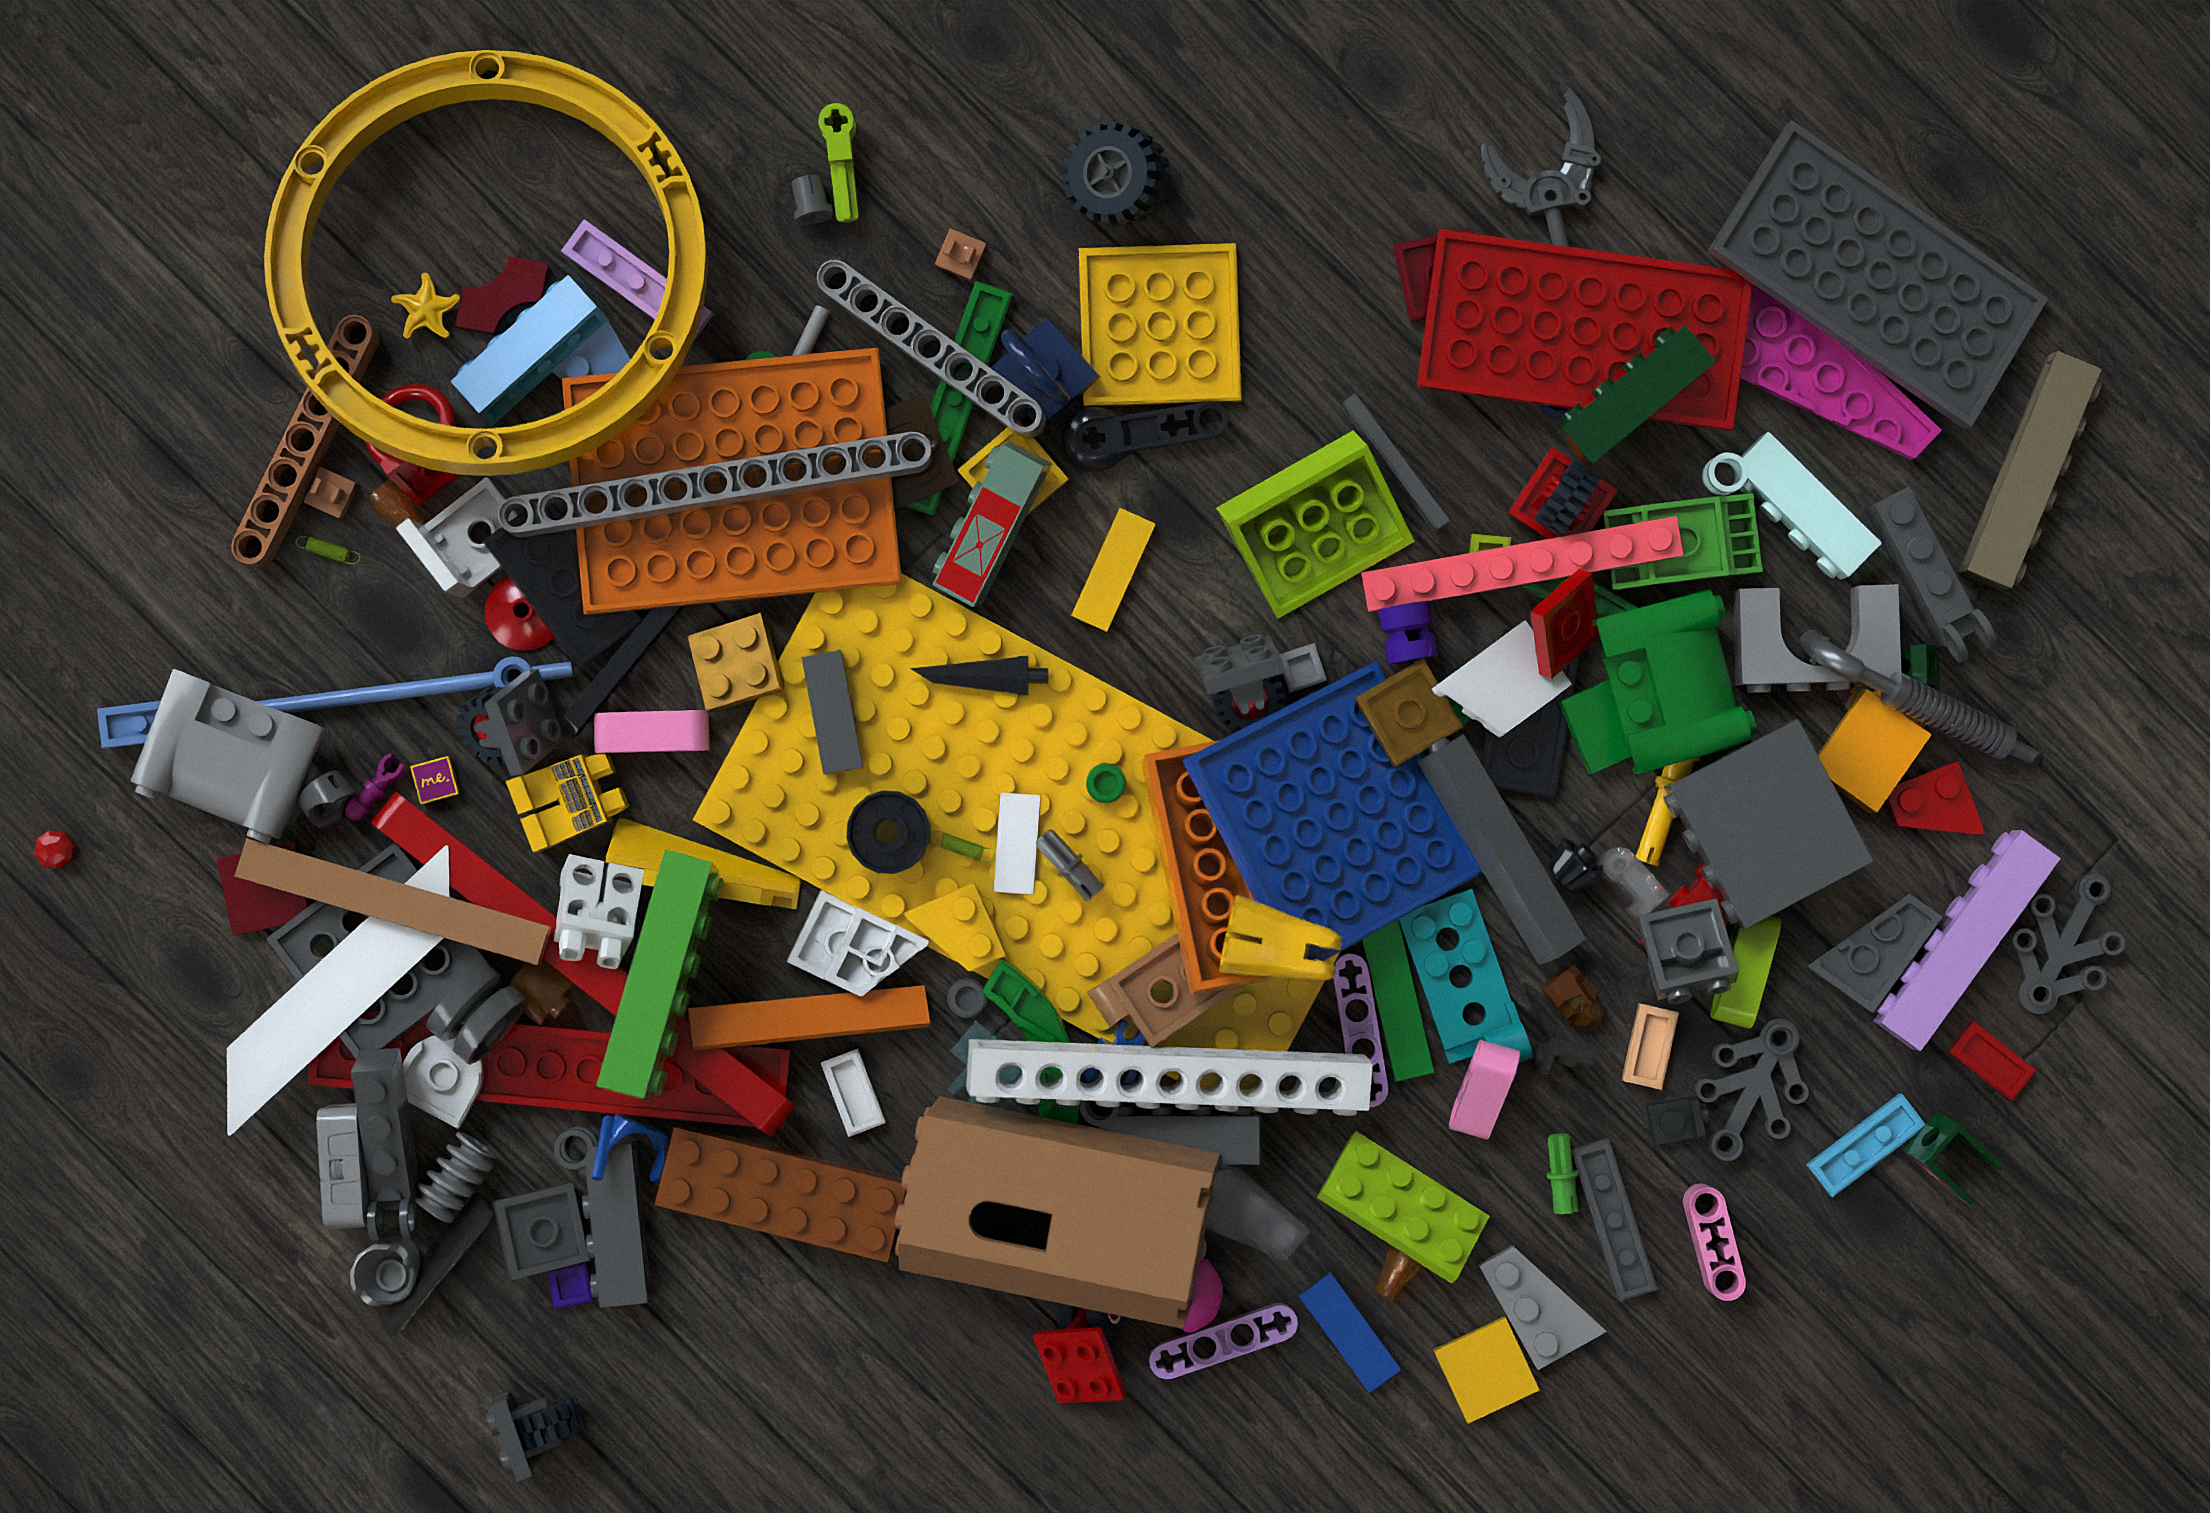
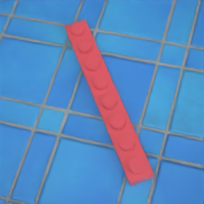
M1677 516L1362 572L1361 574L1368 612H1374L1382 608L1420 601L1430 602L1570 577L1578 569L1593 573L1683 557L1684 555Z

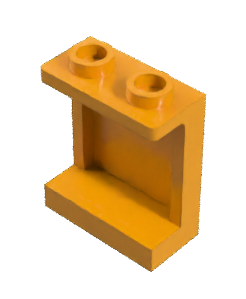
M1863 689L1857 692L1855 702L1817 755L1838 792L1866 812L1877 813L1932 734L1923 729L1924 723L1882 704L1881 691Z

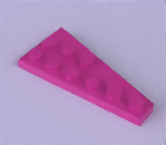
M1754 284L1752 285L1740 374L1741 380L1909 460L1915 459L1942 431L1882 372Z

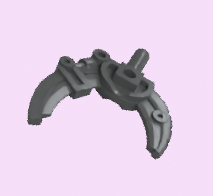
M1570 88L1563 96L1567 101L1564 111L1569 122L1570 142L1566 143L1561 161L1565 164L1560 172L1557 170H1543L1534 174L1526 181L1507 167L1498 155L1494 145L1488 146L1487 143L1481 145V158L1485 164L1483 165L1487 179H1490L1489 184L1494 192L1500 194V199L1509 206L1514 205L1516 209L1525 210L1529 217L1545 214L1552 244L1569 247L1561 210L1571 207L1583 210L1588 206L1593 186L1591 181L1593 173L1598 169L1601 162V156L1594 147L1593 128L1588 113L1580 99Z

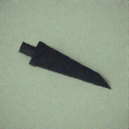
M1029 656L910 668L934 684L1015 693L1018 695H1029V684H1048L1049 669L1029 668Z

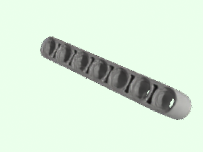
M829 260L820 266L817 272L818 285L839 306L1023 438H1034L1043 432L1046 426V416L1034 399L840 260ZM836 273H845V284L839 289H830V278ZM869 295L877 296L878 304L875 309L870 312H862L860 310V303L863 298ZM896 319H909V328L904 334H892L891 326ZM932 340L939 341L941 343L939 354L932 358L923 357L924 345ZM963 363L971 364L973 371L967 380L957 381L954 379V371L958 365ZM991 387H1003L1004 397L999 403L989 404L986 402L985 395ZM1022 410H1035L1036 419L1031 426L1020 427L1017 425V416Z

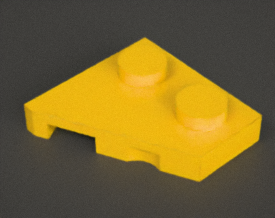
M975 882L904 913L908 921L968 971L1006 956Z

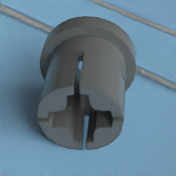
M808 175L796 178L791 183L797 209L794 212V219L797 224H816L824 222L834 215L832 205L827 203L822 176L810 175V183Z

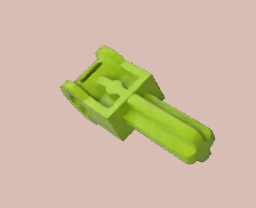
M832 103L822 109L819 114L818 123L827 143L836 220L846 223L856 221L859 218L852 140L856 134V124L852 112L847 106L841 103ZM841 117L844 123L841 125L840 132H834L831 126L834 124V118Z

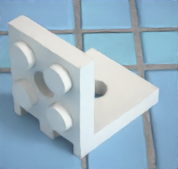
M486 477L425 525L408 518L396 529L443 590L457 597L464 598L501 569V566L484 544L473 542L470 532L472 527L478 522H486L491 528V534L500 529L502 526L497 518L498 509L506 499L492 481ZM514 510L509 515V521L517 516Z

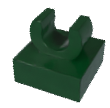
M1927 644L1910 645V651H1901V659H1908L1911 664L1909 672L1905 673V675L1924 685H1939L1938 646Z

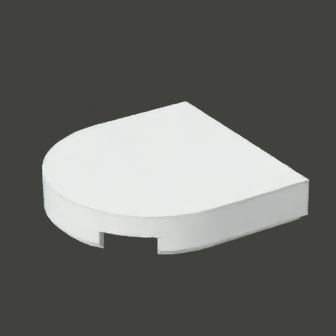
M434 1035L417 1043L409 1051L402 1064L407 1099L409 1103L459 1129L482 1088L484 1080L483 1062L480 1059L478 1062L468 1065L453 1052L455 1038L443 1042Z

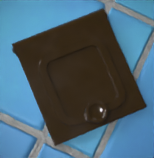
M923 393L885 409L887 436L906 432H918L929 440L932 448L931 463L924 471L891 477L895 511L961 483ZM918 443L907 445L903 451V457L910 462L921 460L925 454V448Z

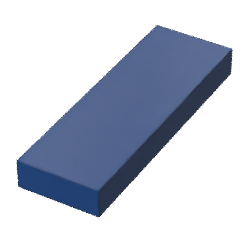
M1331 1272L1298 1295L1369 1393L1401 1370Z

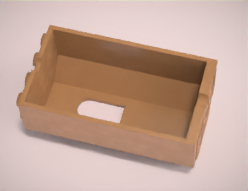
M941 1096L937 1098L932 1107H926L924 1117H919L916 1127L915 1140L918 1141L915 1155L911 1159L910 1166H905L902 1177L901 1189L907 1190L904 1203L899 1204L894 1227L901 1229L895 1250V1255L899 1256V1270L1162 1325L1185 1328L1193 1302L1220 1153ZM993 1201L1051 1213L1052 1220L1046 1250L980 1236L971 1226V1210L980 1202Z

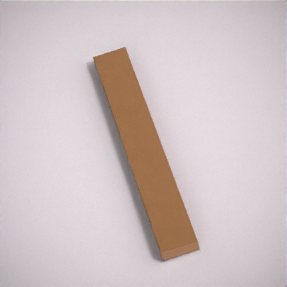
M246 838L235 873V877L539 966L552 928Z

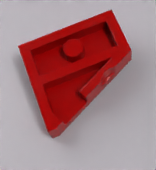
M1958 761L1899 782L1885 801L1893 823L1898 827L1974 835L1985 833Z

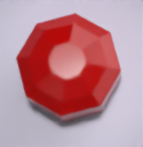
M49 830L36 840L34 855L43 867L63 869L75 860L77 844L69 833Z

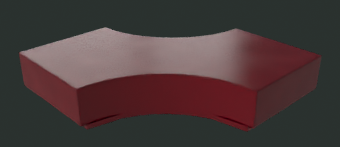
M509 256L504 270L492 282L475 288L463 287L455 326L461 329L497 335L502 321L509 313L518 307L536 304L544 297L550 265L544 262Z

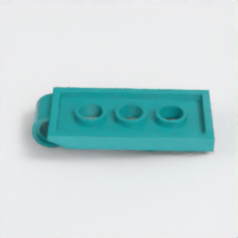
M1468 889L1425 904L1398 919L1448 1063L1451 1064L1473 1056L1480 1040L1520 1051L1518 1063L1533 1058L1530 1042L1519 1019L1514 1002L1511 1001L1473 890ZM1446 927L1454 929L1458 935L1457 945L1448 951L1439 948L1436 942L1438 932ZM1457 965H1465L1471 972L1469 984L1462 988L1453 986L1449 979L1450 971ZM1471 1002L1481 1004L1484 1009V1018L1476 1025L1467 1024L1462 1015L1464 1007Z

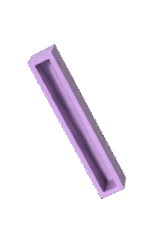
M2012 830L2009 834L2004 832L1997 839L1991 849L1995 853L1986 866L1981 864L1973 872L1968 881L1972 886L1963 898L1958 896L1952 901L1945 912L1948 919L1940 930L1934 928L1922 945L1925 950L1917 961L1911 960L1900 975L1899 979L1902 982L1893 994L1888 992L1875 1011L1879 1014L1874 1019V1022L1909 1048L1917 1051L1923 1049L2061 859L2023 830Z

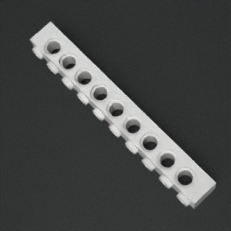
M969 1039L966 1087L970 1096H976L977 1101L985 1103H995L1000 1101V1097L1016 1098V1102L1022 1104H1038L1040 1099H1056L1057 1104L1075 1106L1080 1104V1100L1096 1101L1097 1105L1103 1107H1118L1120 1102H1136L1138 1107L1154 1109L1159 1108L1160 1103H1174L1176 1108L1184 1110H1197L1201 1104L1215 1105V1109L1221 1111H1238L1239 1106H1254L1256 1111L1275 1113L1278 1112V1107L1294 1108V1112L1300 1114H1316L1318 1109H1333L1335 1114L1353 1116L1357 1114V1110L1369 1111L1373 1063L1365 1054ZM1016 1065L1020 1068V1072L1015 1079L1005 1081L999 1078L1000 1071L1005 1066ZM1054 1066L1060 1069L1059 1076L1052 1082H1043L1039 1079L1041 1072L1047 1067ZM1096 1068L1100 1070L1099 1077L1095 1082L1090 1084L1080 1082V1076L1086 1069ZM1131 1069L1139 1071V1078L1134 1084L1123 1085L1120 1083V1078L1125 1071ZM1176 1071L1179 1073V1078L1174 1085L1169 1087L1160 1085V1079L1166 1072ZM1211 1072L1218 1074V1081L1214 1086L1210 1088L1200 1087V1080L1205 1074ZM1248 1074L1258 1075V1080L1254 1087L1248 1090L1240 1089V1081L1244 1076ZM1290 1075L1297 1077L1296 1085L1291 1090H1279V1084L1283 1078ZM1327 1077L1336 1078V1084L1331 1091L1319 1092V1084L1323 1079Z

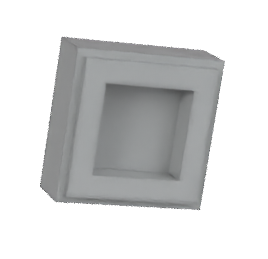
M1315 643L1280 654L1285 673H1282L1288 693L1327 681Z

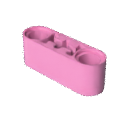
M706 710L594 713L595 753L710 750L709 712Z
M1483 1040L1478 1042L1456 1097L1449 1121V1129L1482 1139H1489L1514 1079L1520 1051Z
M1702 1183L1695 1184L1685 1192L1683 1205L1703 1282L1707 1290L1717 1298L1724 1301H1732L1740 1297L1744 1292L1746 1279L1725 1199L1713 1187ZM1703 1193H1710L1713 1197L1712 1208L1706 1213H1698L1695 1208L1696 1199ZM1700 1223H1711L1714 1234L1723 1240L1717 1243L1718 1253L1724 1259H1729L1728 1261L1718 1260L1716 1252L1709 1246H1706V1243L1712 1241L1710 1228L1703 1224L1700 1225ZM1722 1271H1731L1733 1274L1732 1285L1726 1290H1718L1715 1285L1717 1275Z

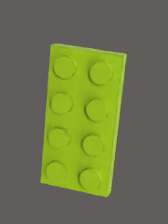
M1357 1131L1350 1136L1317 1196L1318 1199L1451 1284L1458 1278L1489 1218V1215Z

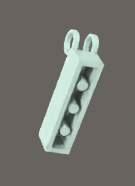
M1769 431L1762 435L1741 457L1734 453H1722L1707 462L1703 468L1702 482L1710 493L1717 496H1726L1738 489L1745 494L1752 492L1763 503L1760 506L1762 512L1775 523L1780 520L1791 531L1788 534L1789 538L1800 549L1805 551L1809 548L1819 558L1816 562L1818 567L1831 578L1837 576L1841 580L1849 577L1882 543ZM1717 463H1726L1734 470L1735 480L1732 486H1724L1716 480L1714 470Z

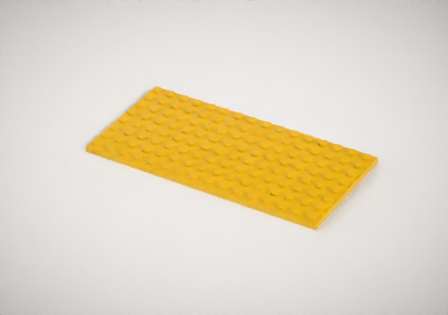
M902 573V584L815 593L777 662L784 690L757 699L697 810L693 821L851 906L861 908L929 940L927 944L929 948L955 962L957 961L908 921L904 913L975 882L1006 954L1003 958L1019 968L1035 982L1048 997L1061 1019L1099 1039L1102 1037L1113 1043L1115 1040L1114 1029L1117 1022L1111 1026L1107 1024L1089 997L1088 992L1177 933L1141 762L1146 754L1213 742V740ZM842 650L863 768L824 775L802 657ZM1029 656V668H1048L1049 681L1048 684H1029V695H1018L1015 693L934 684L910 668ZM1099 764H1113L1125 776V790L1121 797L1114 802H1098L1087 791L1086 779L1088 773ZM880 791H899L914 798L926 811L931 826V841L923 857L910 869L895 874L876 873L862 866L851 853L846 838L847 821L854 807L866 796ZM1001 793L1040 795L1037 840L1048 830H1054L1076 855L1082 854V862L1105 884L1104 887L1094 896L1092 895L1090 900L1085 902L1084 898L1064 876L1058 877L1059 870L1037 847L1033 894L994 892ZM886 820L879 825L877 834L882 842L891 844L898 840L900 829L895 822ZM947 833L984 846V848H990L991 850L983 849L981 859L978 861L935 845H941L943 835ZM1339 953L1323 962L1334 965ZM1001 958L972 971L989 979ZM1273 976L1268 981L1243 985L1155 1046L1288 1051L1325 980L1312 981ZM1156 981L1151 987L1152 998L1158 1003H1167L1172 996L1171 986L1165 981ZM1128 1014L1122 1018L1129 1024L1124 1031V1037L1131 1039L1136 1036L1138 1028ZM1145 1040L1141 1046H1149V1044ZM1176 1071L1165 1073L1175 1080L1179 1078V1073ZM1213 1072L1205 1074L1200 1080V1087L1210 1088L1214 1086L1218 1081V1074ZM1248 1074L1244 1076L1240 1081V1089L1248 1090L1254 1087L1257 1083L1258 1075Z

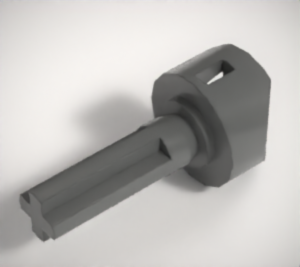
M311 761L302 786L304 790L298 796L296 803L312 824L321 829L341 819L346 801L350 795L355 794V790L340 771L334 770L323 775Z

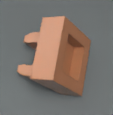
M950 228L935 262V267L972 282L987 245L980 240Z
M319 467L304 503L343 520L359 484Z

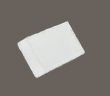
M859 1048L821 1062L848 1137L886 1123Z

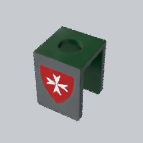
M1937 1111L1903 1151L1947 1192L1970 1206L1974 1200L1933 1163L1936 1157L1956 1137L1979 1159L2001 1171L2004 1164L1958 1122ZM1940 1131L1937 1139L1932 1144L1925 1146L1928 1139L1934 1133Z

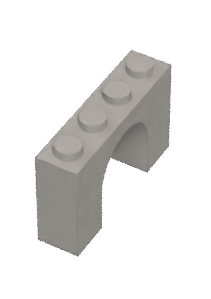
M1859 585L1850 588L1852 630L1845 652L1863 660L1864 666L1888 678L1897 671L1901 672L1899 585ZM1779 588L1738 589L1732 592L1736 686H1747V693L1771 692V685H1786L1787 692L1811 691V684L1826 683V691L1850 690V683L1860 682L1858 680L1851 682L1823 666L1804 663L1788 650L1781 634ZM1865 684L1866 689H1868V690L1874 689V688H1872V687H1870V686H1868V685Z

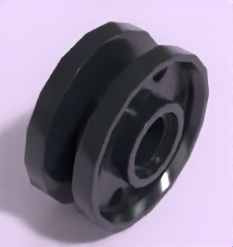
M880 791L866 796L854 807L847 821L846 838L851 853L862 866L876 873L895 874L910 869L923 857L930 843L931 826L926 811L914 798L899 791ZM886 820L895 822L900 829L898 840L891 844L882 842L877 834L879 825Z

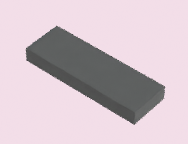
M842 650L802 657L823 774L863 768Z

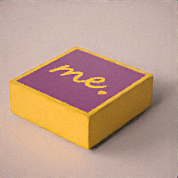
M451 756L410 766L421 805L461 794Z

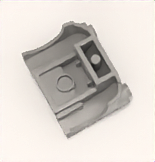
M173 668L130 782L138 784L135 789L136 793L157 801L160 794L168 795L177 801L249 828L246 836L269 844L272 837L279 840L286 826L293 825L302 810L296 802L301 794L309 765L328 730Z

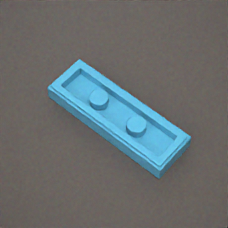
M1899 1093L1808 1162L1806 1166L1828 1195L1833 1198L1917 1134L1924 1127L1925 1123L1905 1096Z

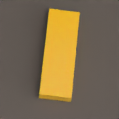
M1119 508L1071 614L1072 617L1105 632L1108 631L1154 530L1155 523Z

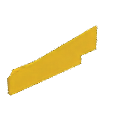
M621 818L616 822L605 863L610 862L644 869L642 885L655 886L666 849L713 862L719 870L720 878H723V886L719 898L797 909L801 879L795 875Z

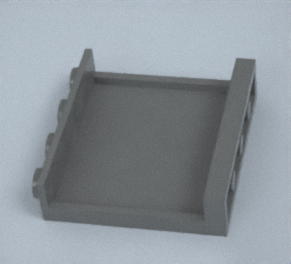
M1799 719L1790 720L1761 738L1675 783L1664 786L1668 795L1663 798L1668 810L1674 818L1680 816L1687 829L1682 832L1687 846L1693 854L1699 852L1705 864L1701 868V872L1711 889L1718 888L1724 900L1719 904L1729 924L1736 923L1738 928L1746 929L1874 862Z

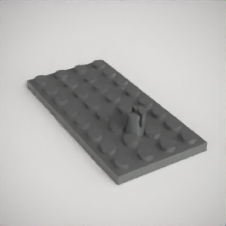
M1793 120L1785 125L1707 251L1965 430L1973 426L2048 300L2039 291Z

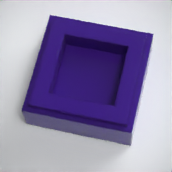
M588 1261L547 1271L554 1309L589 1303L595 1300L591 1293V1276Z

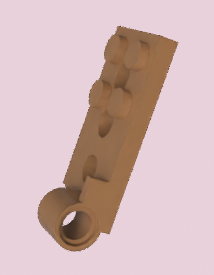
M1176 933L1088 992V995L1109 1026L1129 1014L1149 1046L1153 1047L1242 986L1190 996L1187 978L1184 974L1180 944ZM1159 980L1167 982L1172 989L1171 999L1164 1004L1156 1002L1151 996V987Z

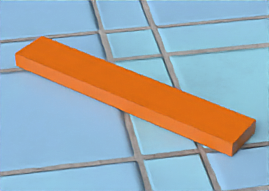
M925 985L871 990L862 997L850 992L688 1008L687 1010L692 1051L928 1027L930 1024Z

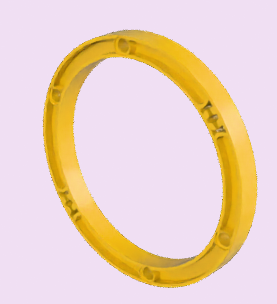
M466 51L430 57L387 73L345 99L310 133L286 170L273 201L266 231L264 253L265 284L270 310L278 334L296 370L315 398L347 429L377 449L405 462L431 470L460 475H508L548 468L587 453L624 431L658 399L680 369L697 332L707 289L708 260L706 237L698 198L683 162L660 127L637 104L598 77L560 61L514 51ZM489 70L498 72L492 79H482L480 77ZM496 99L538 104L581 120L602 133L630 158L647 180L664 216L669 241L668 277L658 314L639 349L614 378L585 400L556 415L532 423L491 429L458 428L413 417L386 404L357 383L336 361L320 336L309 296L308 261L313 231L321 208L335 182L358 154L380 135L405 120L444 105L465 101ZM655 150L661 164L664 167L668 166L670 177L666 178L661 166L655 165L653 158ZM316 164L323 165V169L319 173H306L310 166ZM308 345L314 357L317 358L322 368L317 374L306 359L301 347ZM660 348H667L673 352L665 360H658L652 356ZM493 446L497 449L495 455L489 459L477 457L479 450L483 447Z

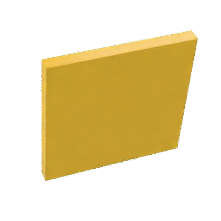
M1236 243L1079 248L1082 356L1101 377L1083 393L1084 407L1241 402Z

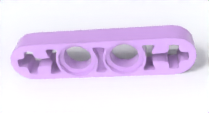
M1344 954L1339 956L1334 963L1337 969L1333 978L1345 1054H1353L1352 1046L1358 1039L1367 1038L1373 1043L1374 1054L1369 1060L1373 1065L1378 1063L1379 1071H1372V1081L1374 1084L1381 1085V1090L1375 1092V1098L1370 1100L1369 1107H1375L1386 1099L1388 1082L1369 970L1366 962L1361 957L1355 954ZM1352 960L1354 966H1360L1361 973L1355 975V984L1357 988L1365 985V994L1350 993L1342 997L1341 989H1350L1347 977H1340L1339 970L1345 968V961ZM1354 999L1363 1000L1368 1007L1367 1016L1359 1022L1349 1020L1345 1013L1347 1004Z
M1274 1303L1203 1327L1193 1333H1185L1167 1339L1152 1348L1149 1355L1150 1368L1159 1378L1173 1379L1291 1338L1297 1330V1316L1287 1304ZM1280 1311L1283 1317L1290 1316L1291 1321L1285 1324V1331L1279 1332L1276 1327L1265 1329L1264 1331L1268 1338L1260 1340V1331L1253 1320L1254 1318L1261 1317L1262 1325L1274 1320L1273 1313ZM1238 1324L1249 1325L1254 1334L1251 1342L1242 1346L1235 1344L1230 1335L1234 1326ZM1200 1337H1210L1216 1344V1350L1209 1358H1200L1193 1351L1194 1342ZM1187 1342V1353L1193 1362L1192 1364L1185 1365V1359L1182 1357L1173 1361V1369L1166 1370L1164 1365L1157 1366L1155 1361L1161 1359V1351L1168 1350L1170 1355L1181 1353L1182 1349L1178 1344Z

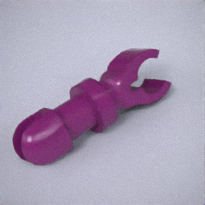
M392 753L384 756L378 765L375 777L372 780L368 778L363 784L365 789L357 798L353 797L346 805V817L353 821H361L371 811L369 807L377 798L382 799L387 794L385 791L386 787L405 776L408 766L399 764L398 769L394 773H390L389 766L392 761L397 760V756Z

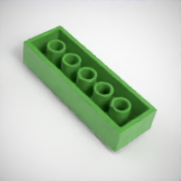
M665 849L596 1086L649 1102L654 1101L655 1094L662 1095L668 1072H664L662 1069L666 1056L673 1057L679 1038V1033L674 1031L677 1017L684 1018L690 1000V994H686L685 989L688 979L696 978L701 962V955H697L696 952L700 939H707L712 924V917L709 916L708 909L711 900L718 901L723 886V878H720L719 870L713 862Z

